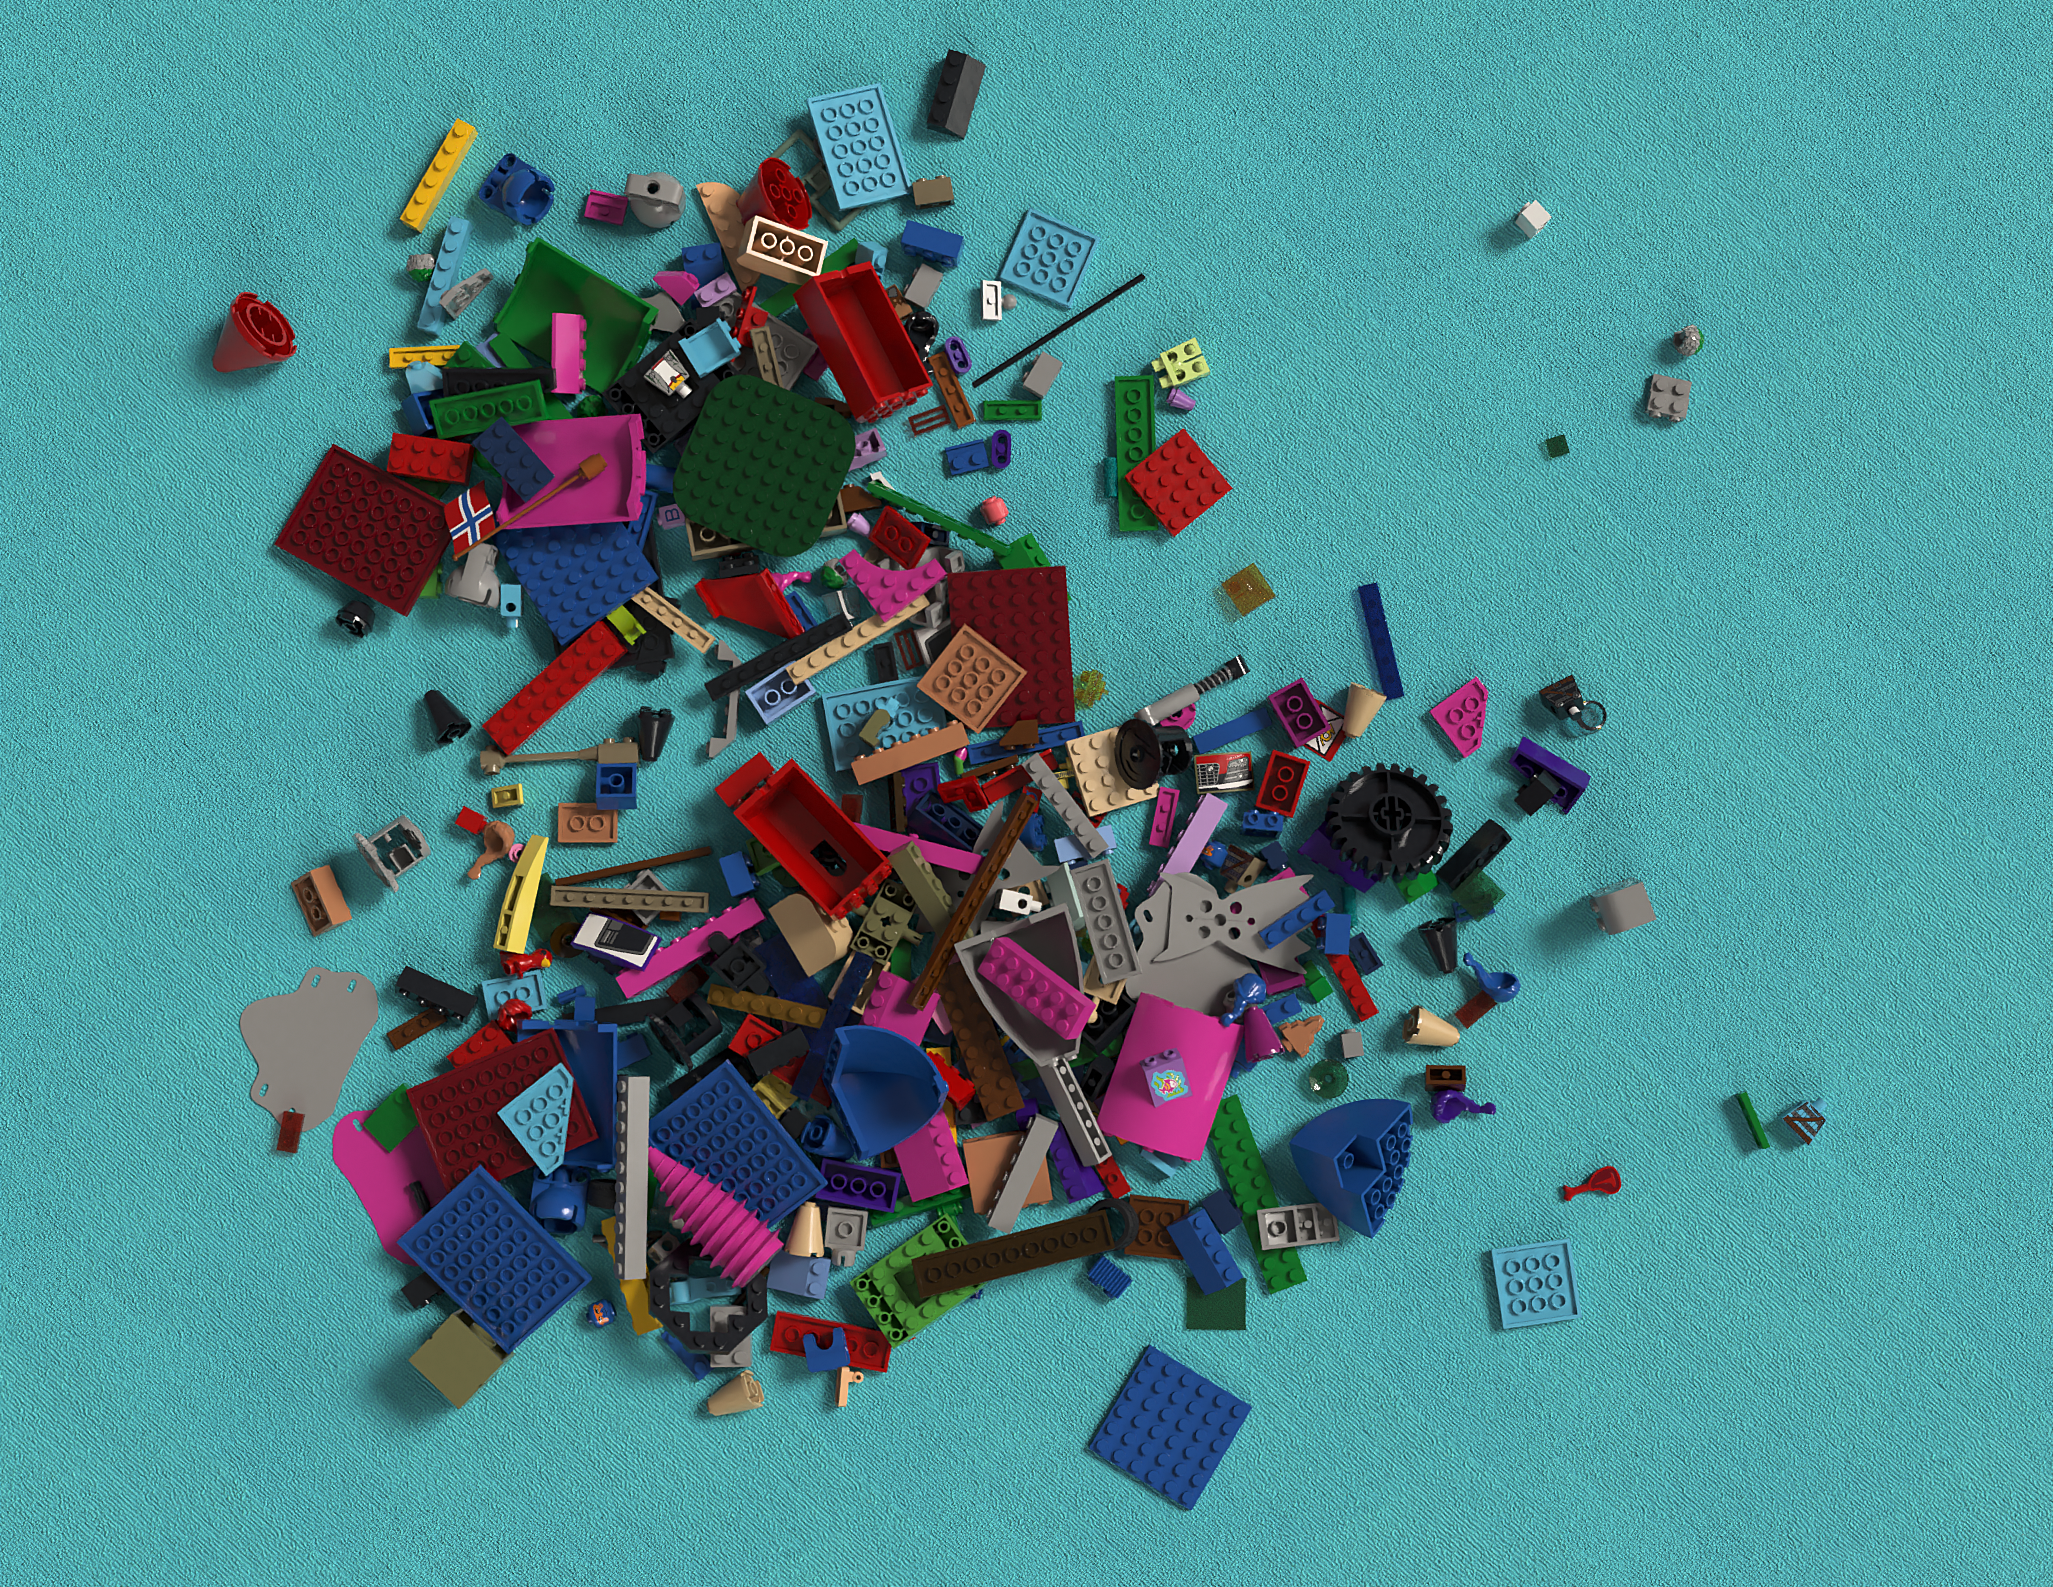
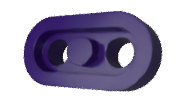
M956 336L949 337L944 343V352L952 370L958 375H964L971 369L972 361L963 341ZM951 345L956 348L955 351H954V350H951V348H950ZM958 363L963 364V368H960Z
M997 430L992 436L991 461L997 469H1005L1011 463V435L1006 430ZM1001 437L1006 440L1003 444L998 442V439ZM999 457H1004L1005 461L1003 463H999L997 459Z

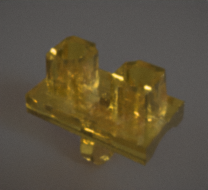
M1094 669L1092 671L1083 670L1080 680L1088 684L1085 690L1077 688L1074 697L1086 706L1093 707L1095 700L1100 701L1102 694L1108 695L1109 691L1104 689L1106 682L1102 681L1104 674Z

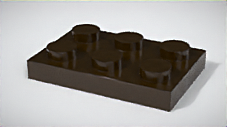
M893 772L887 775L891 832L899 834L907 828V816H904L903 808H906V797L902 793V788H905V777L901 776V772Z

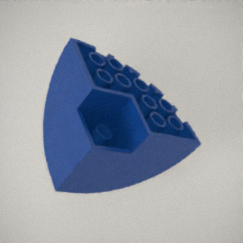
M1366 1099L1343 1104L1314 1118L1289 1142L1296 1168L1316 1199L1338 1220L1373 1239L1385 1223L1384 1216L1388 1209H1393L1396 1193L1400 1194L1405 1180L1402 1178L1404 1168L1409 1166L1411 1152H1408L1411 1146V1141H1413V1135H1410V1125L1413 1124L1411 1104L1394 1099Z

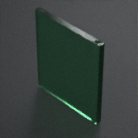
M1187 1277L1186 1329L1246 1330V1278H1241L1230 1286L1205 1296L1194 1277Z

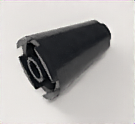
M429 690L425 693L423 698L424 707L435 741L439 745L451 744L454 742L453 738L458 736L460 739L469 732L472 726L470 720L439 690Z
M1454 917L1438 918L1439 921L1432 923V920L1418 926V932L1439 971H1443L1444 974L1452 973L1455 971L1454 968L1458 967L1457 922Z

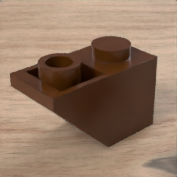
M1037 720L1017 721L1000 740L999 746L1004 747V750H1015V746H1023V749H1034L1035 745H1039Z

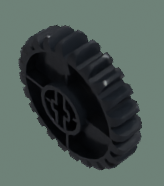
M1377 763L1374 771L1367 765L1362 766L1359 774L1352 771L1347 775L1346 781L1341 780L1338 782L1335 792L1330 795L1328 808L1324 816L1327 822L1325 828L1326 835L1332 837L1330 846L1334 850L1341 849L1338 857L1341 862L1352 861L1350 870L1356 872L1360 868L1364 869V878L1370 879L1373 874H1377L1378 880L1381 883H1385L1388 876H1391L1395 883H1401L1405 875L1409 880H1415L1419 872L1427 874L1431 871L1433 865L1439 864L1450 845L1453 824L1450 823L1452 812L1450 809L1445 808L1447 799L1442 795L1436 796L1439 789L1436 784L1428 786L1425 784L1427 780L1426 775L1421 774L1417 778L1414 777V769L1411 767H1407L1404 772H1401L1400 766L1396 763H1392L1390 770H1386L1383 763Z

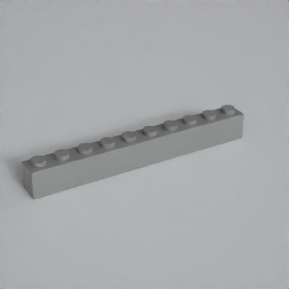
M619 1076L617 1083L618 1102L616 1108L618 1122L616 1130L618 1133L616 1143L617 1163L615 1165L617 1182L615 1184L616 1203L614 1207L616 1213L614 1231L616 1235L613 1271L615 1278L622 1280L646 1279L650 1077Z

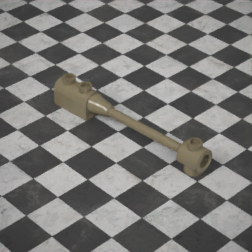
M633 737L623 738L622 743H615V739L606 738L603 739V744L569 752L505 755L502 750H497L495 745H488L485 747V751L480 752L481 769L484 770L485 775L500 774V769H503L505 763L567 759L598 761L599 764L637 763V767H640L639 742H635Z

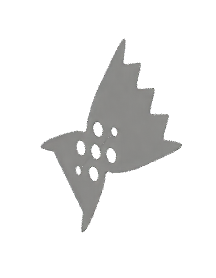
M1003 801L996 805L987 819L972 853L981 855L982 850L991 849L1005 824L1001 818ZM1018 839L1011 851V857L1007 858L1002 867L1009 871V878L1003 881L997 876L970 925L974 937L981 928V921L986 920L998 889L1013 888L1041 879L1056 872L1060 866H1042ZM943 866L933 868L932 872L941 881L943 889L952 898L953 904L957 909L963 899L957 896V892L961 890L966 894L967 888L970 887L976 875L971 874L968 880H962L959 877L958 870ZM917 906L914 914H919V920L915 932H935L919 906ZM936 933L931 947V952H934L936 946L940 941Z
M1159 873L1172 886L1168 948L1159 954L1154 961H1165L1190 954L1220 940L1229 948L1251 959L1292 972L1307 973L1294 958L1311 949L1310 946L1296 937L1298 933L1312 926L1311 922L1272 949H1268L1258 932L1310 898L1300 891L1299 888L1312 879L1314 875H1301L1257 884L1237 891L1221 900L1212 892L1190 881L1169 873ZM1204 900L1212 903V909L1207 913L1202 912L1200 909V904ZM1233 902H1239L1242 905V910L1239 914H1233L1230 911V905ZM1217 914L1225 915L1226 923L1223 926H1217L1214 923V917ZM1186 915L1192 916L1191 922L1185 920ZM1249 918H1254L1255 923L1253 925L1248 924ZM1200 927H1209L1210 935L1207 938L1199 936L1198 930ZM1232 927L1240 930V936L1235 940L1228 936V931Z

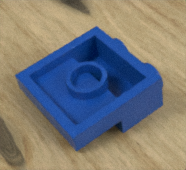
M1248 810L1242 816L1240 835L1279 839L1283 829L1284 816L1279 815L1278 812L1260 814L1258 810Z

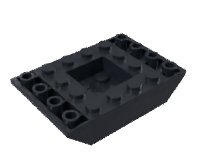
M693 318L689 319L602 393L619 415H641L644 439L641 440L653 454L672 443L698 420L709 393L719 382L728 377L740 375L730 362H727L706 376L699 377L679 344L680 340L688 339L702 330ZM669 350L674 353L689 374L684 383L692 391L685 398L679 393L668 396L643 378Z

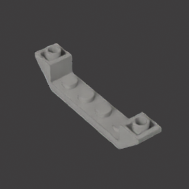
M719 640V645H715V656H718V661L732 662L733 665L729 666V670L742 664L723 640ZM740 688L727 694L730 697L729 704H726L725 716H728V724H724L723 735L726 736V739L710 737V742L706 744V754H709L711 759H715L736 741Z

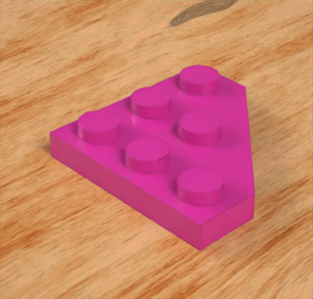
M1477 676L1429 711L1464 759L1480 748L1482 743L1488 691Z

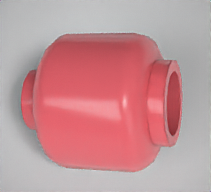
M994 495L981 502L980 512L987 524L994 523L995 526H998L1006 521L1005 517L1009 511L1002 498H996Z

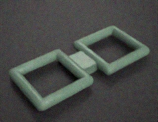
M797 129L768 158H779L799 138L814 153L813 140L802 129ZM820 160L800 180L804 186L809 183L816 190L809 197L811 205L837 231H842L868 205L853 208L839 222L818 201L831 188L828 174L823 170L825 164Z

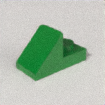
M1312 960L1302 965L1307 972L1303 974L1306 982L1305 987L1317 1003L1334 992L1325 976H1322Z

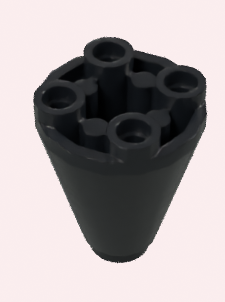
M640 706V710L636 711L642 760L658 761V757L662 753L675 721V716L671 713L670 709L660 708V711L652 710V707Z

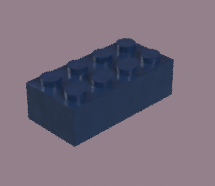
M502 416L472 442L525 503L555 478V475Z

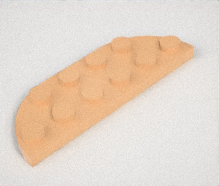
M705 182L698 184L696 187L739 287L743 292L747 286H753L757 282L761 273L748 269L737 262L745 229L741 222L742 216L736 206V200L741 195L733 188L722 183Z

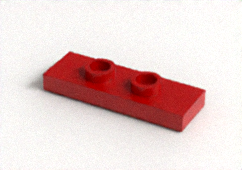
M1112 1155L1100 1164L1095 1165L1113 1198H1120L1132 1191Z

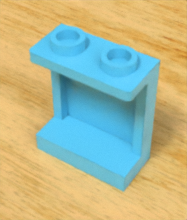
M717 318L716 322L688 339L684 338L679 341L680 346L700 378L741 354L739 350L741 345L736 337L732 339L729 332L731 329L726 320L722 322L720 318Z

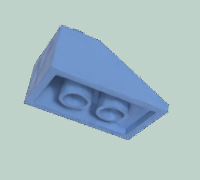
M781 1249L771 1260L767 1287L802 1296L824 1299L831 1267V1258L824 1256L816 1257L813 1254L811 1257L792 1255L789 1252L785 1253L784 1249Z

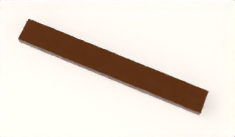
M708 846L555 879L556 886H569L709 856L713 854L712 847Z

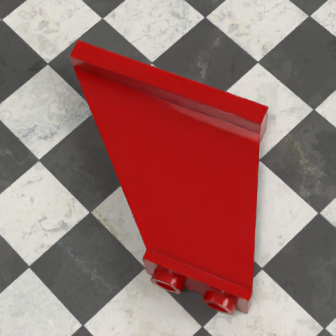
M768 568L761 570L758 574L714 579L702 578L694 585L698 596L702 598L707 611L714 619L722 615L787 639H791L805 631Z

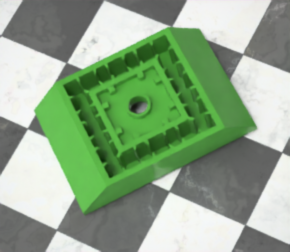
M948 1213L849 1282L893 1349L914 1338L976 1294L988 1283L923 1299L920 1298L911 1259L968 1245Z

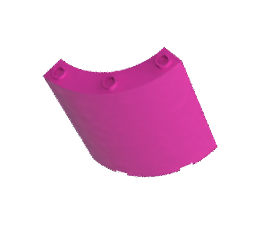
M640 414L535 421L511 426L555 475V478L525 503L502 477L503 493L499 508L496 511V520L500 525L579 473L577 469L580 468L578 464L592 454L600 453L608 466L604 468L605 471L590 481L587 478H578L503 529L636 521L639 519L643 506L642 502H640V497L645 495L646 451H642L641 439H644V432Z
M1141 992L1096 1121L1100 1130H1102V1134L1108 1137L1114 1135L1142 1145V1149L1154 1153V1150L1178 1156L1181 1160L1190 1163L1192 1160L1200 1161L1244 1034V1025L1233 1021L1229 1027H1225L1221 1023L1220 1017H1210L1202 1012L1187 1007L1183 1008L1163 998ZM1177 1048L1184 1062L1192 1096L1173 1099L1155 1108L1144 1071L1140 1066V1061L1168 1049Z

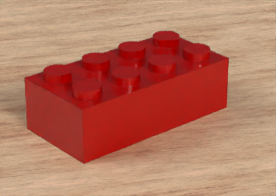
M393 433L387 472L394 476L469 486L475 449L468 443Z

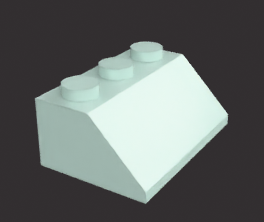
M1068 862L1060 865L1056 872L1046 876L1047 881L1044 882L1046 892L1052 895V900H1049L1051 908L1066 902L1074 930L1078 931L1085 929L1086 926Z

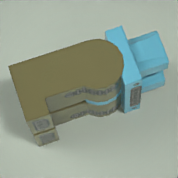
M889 696L884 704L880 702L877 710L858 735L859 739L876 750L880 745V741L877 738L883 730L890 726L891 721L894 722L896 720L897 714L895 712L899 708L900 703L891 696Z

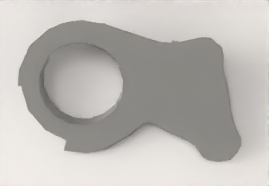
M660 292L650 298H641L659 309L656 324L654 326L651 325L649 331L658 329L674 333L686 323L679 307L667 292Z

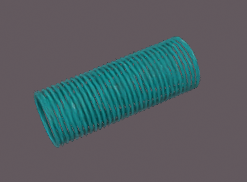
M1104 458V497L1117 498V458Z
M1353 886L1341 887L1343 914L1351 915L1350 926H1358V920L1355 919L1358 918L1357 914H1355L1357 913V909H1355L1357 908V904H1355L1357 902L1356 893H1353L1356 892V889Z

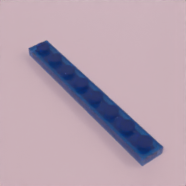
M859 950L856 951L791 1088V1094L809 1101L824 1069L834 1029L844 1027L875 962V958Z

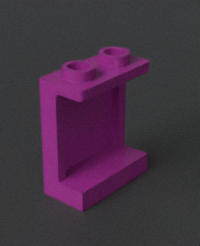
M1296 956L1294 960L1299 964L1298 958ZM1257 961L1262 978L1266 983L1268 997L1306 985L1304 976L1301 973Z

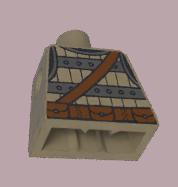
M1230 844L1227 850L1228 854L1221 866L1220 874L1228 878L1224 890L1233 894L1238 885L1245 888L1251 887L1266 865V862Z

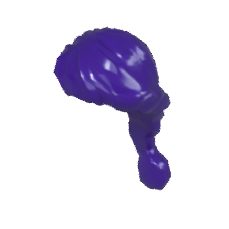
M1452 1089L1435 1093L1430 1101L1431 1115L1435 1120L1443 1124L1454 1120L1462 1111L1491 1115L1496 1113L1494 1103L1487 1102L1480 1106L1474 1100L1464 1096L1463 1092H1457Z

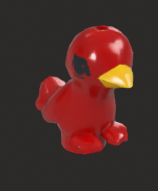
M543 948L536 949L529 955L500 951L501 966L508 976L515 974L518 980L523 979V973L531 968H549L553 960L551 952Z

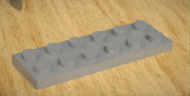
M1109 859L1070 870L1103 985L1142 974Z

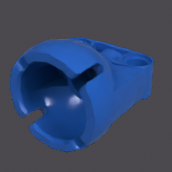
M508 153L502 157L479 190V198L490 209H495L522 225H531V223L541 221L549 212L554 201V196L550 192H554L555 188L548 175L518 159L513 153Z
M560 1165L545 1179L540 1180L538 1177L544 1173L537 1166L533 1171V1185L528 1213L548 1233L569 1235L575 1233V1231H582L588 1207V1184L591 1181L589 1171L584 1168H567V1166ZM581 1177L587 1178L583 1183L578 1182V1179Z

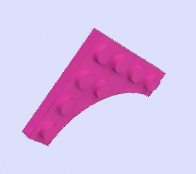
M855 549L839 560L885 623L947 576V573L936 559L918 568L903 571L877 567L862 558Z

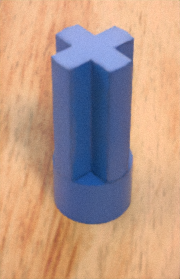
M582 984L557 994L559 1003L563 1005L575 1000L576 996H586L587 992Z

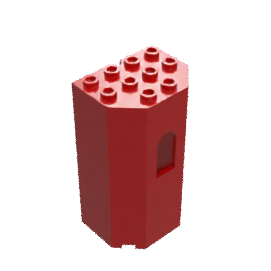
M871 261L849 266L841 271L835 270L813 276L793 294L855 419L860 424L864 422L871 424L880 417L886 419L892 416L893 412L906 405L911 406L918 402L917 398L928 394L927 390L933 386V383Z
M792 758L770 777L762 788L756 790L733 812L736 818L834 922L842 920L854 908L857 910L865 902L863 899L868 895L872 896L879 889L878 885L892 873L891 869L893 866L890 861ZM824 840L845 860L847 870L842 876H832L811 854Z

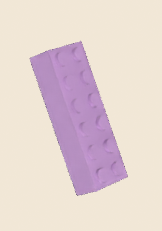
M1210 793L1200 796L1195 805L1198 808L1196 813L1192 812L1185 822L1188 824L1186 830L1182 829L1176 838V841H1178L1177 846H1172L1166 855V858L1169 860L1166 865L1162 863L1156 873L1159 876L1157 881H1152L1146 890L1149 893L1148 898L1155 894L1164 881L1159 873H1169L1172 875L1181 872L1190 873L1226 810L1227 803Z

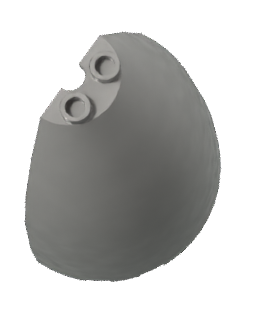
M1066 902L1028 916L1025 919L954 944L966 974L984 1006L1001 1029L1020 1049L1039 1066L1046 1065L1047 1069L1059 1065L1058 1060L1065 1058L1067 1062L1077 1058L1076 1054L1079 1053L1081 1033L1076 1039L1065 1040L977 971L995 938L1009 937L1084 995L1081 959L1075 930Z

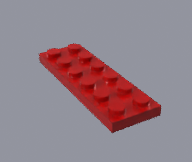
M747 1013L727 1047L747 1059L744 1054L745 1052L781 1034V1032ZM807 1050L808 1053L800 1058L793 1057L789 1060V1064L771 1069V1074L827 1108L830 1106L832 1101L821 1079L826 1060L811 1050Z
M777 1310L770 1351L806 1357L803 1343L804 1335L813 1334L817 1346L826 1350L832 1346L833 1329L842 1327L850 1355V1364L848 1366L887 1373L892 1346L879 1329Z

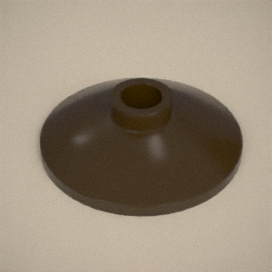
M565 922L554 929L550 937V946L556 955L563 958H572L584 951L573 948L571 945L582 924L578 922Z

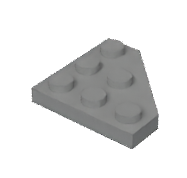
M486 268L478 271L476 274L452 287L449 291L446 290L440 297V305L456 320L491 282L494 276Z

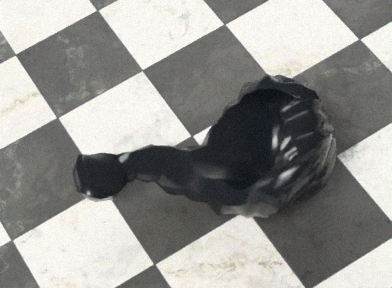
M919 311L907 318L904 328L930 376L934 372V368L926 360L929 356V350L938 335L940 325L934 315L927 311Z

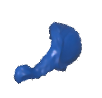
M1469 952L1463 955L1464 964L1471 966L1475 970L1479 987L1489 994L1493 1000L1504 1003L1518 995L1521 984L1513 973L1507 971L1486 973L1482 965L1475 961Z
M1247 973L1234 980L1235 1000L1233 1011L1231 1013H1224L1220 1017V1021L1225 1027H1229L1237 1017L1241 1016L1244 1007L1248 1004H1262L1265 1001L1266 983L1258 975Z

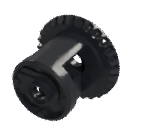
M1136 718L1126 721L1117 733L1114 745L1116 766L1124 782L1131 788L1136 790L1150 788L1153 784H1156L1159 776L1182 774L1191 764L1193 755L1192 743L1187 732L1180 726L1152 727V724L1147 723L1146 720ZM1175 745H1176L1177 748H1178V753H1177V754H1176V752H1175Z
M691 993L660 1018L653 1013H647L644 1016L647 1025L671 1058L686 1072H690L693 1068V1062L690 1057L723 1032L722 1023L715 1011L697 993ZM691 1009L697 1018L700 1016L701 1019H705L709 1028L700 1035L694 1032L692 1034L694 1039L685 1046L677 1034L681 1038L685 1037V1024L687 1022L694 1029L698 1027L694 1016L689 1011Z

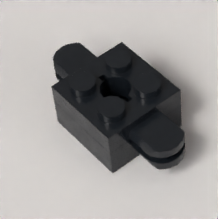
M714 931L709 935L708 946L715 953L710 959L711 968L737 994L746 986L757 995L764 994L769 987L768 979L761 973L767 968L766 960L740 933L731 941L721 931Z

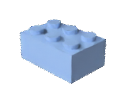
M795 660L787 663L745 691L768 726L817 695L808 679L797 686L793 683L785 668L795 663Z

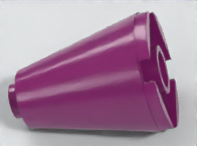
M1258 1006L1246 1009L1247 1012L1243 1015L1247 1063L1271 1059L1274 1053H1278V1056L1284 1054L1285 1049L1263 1009H1258Z

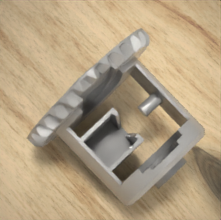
M400 815L367 839L360 833L352 835L354 843L370 868L393 894L399 889L395 879L431 854L425 837L418 827L405 815ZM397 826L418 856L414 857L404 843L392 849L385 855L397 870L393 873L392 869H388L380 860L376 852L377 848L372 842L383 836L388 843L392 839L387 832Z

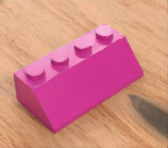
M552 313V368H556L557 388L552 390L551 393L582 395V390H585L586 382L583 379V371L586 369V360L583 359V351L586 350V340L583 339V331H586V319H583L584 316Z

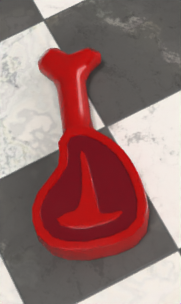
M1604 1166L1593 1172L1585 1184L1576 1187L1563 1185L1562 1189L1565 1192L1564 1200L1571 1201L1573 1196L1587 1191L1600 1190L1606 1194L1619 1192L1621 1189V1178L1618 1171L1613 1166Z

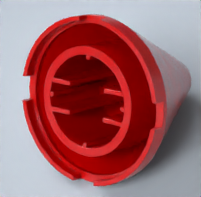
M242 292L232 300L212 358L215 370L228 373L283 362L295 354L297 345L293 346L292 341L296 338L294 331L283 314L268 300L262 303L256 299L258 295L251 292Z

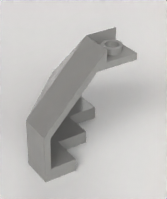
M940 545L927 547L916 566L918 568L936 559L946 573L964 572L965 570L963 552ZM884 554L885 559L877 564L878 567L887 570H906L887 554ZM947 576L924 593L930 606L909 618L908 620L911 623L935 628L946 620L949 613L946 611L949 604Z

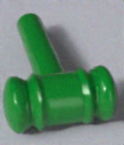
M960 1201L936 1208L938 1219L948 1213L960 1231L956 1216L963 1214L964 1211Z

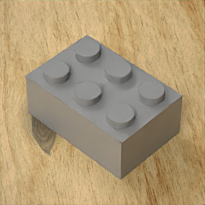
M713 1304L710 1307V1332L727 1333L728 1315H746V1304ZM752 1333L729 1355L710 1354L711 1367H751L753 1364Z

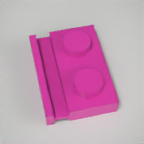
M590 189L584 217L623 226L629 199L628 197Z

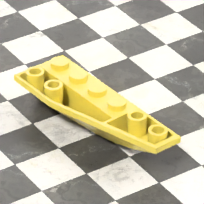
M532 835L522 852L505 895L493 948L524 954L548 837Z

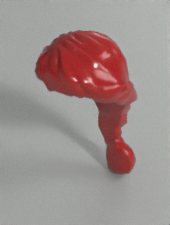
M520 999L507 1000L499 1007L497 1015L498 1025L504 1030L515 1032L517 1035V1020L531 1019L532 1007Z

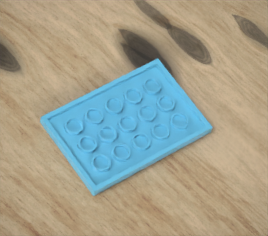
M880 83L806 99L807 108L839 211L913 194L911 182Z
M924 675L822 694L836 772L853 769L851 763L855 762L853 759L863 754H865V757L873 755L872 751L874 749L861 741L858 735L877 710L878 704L880 702L884 704L889 696L898 701L900 706L895 712L897 714L896 720L894 722L891 721L890 726L883 730L877 738L880 741L877 749L883 747L885 751L890 749V744L902 741L904 744L910 741L909 737L920 734L922 737L928 735V730L939 727V730L947 727L944 707L916 687Z

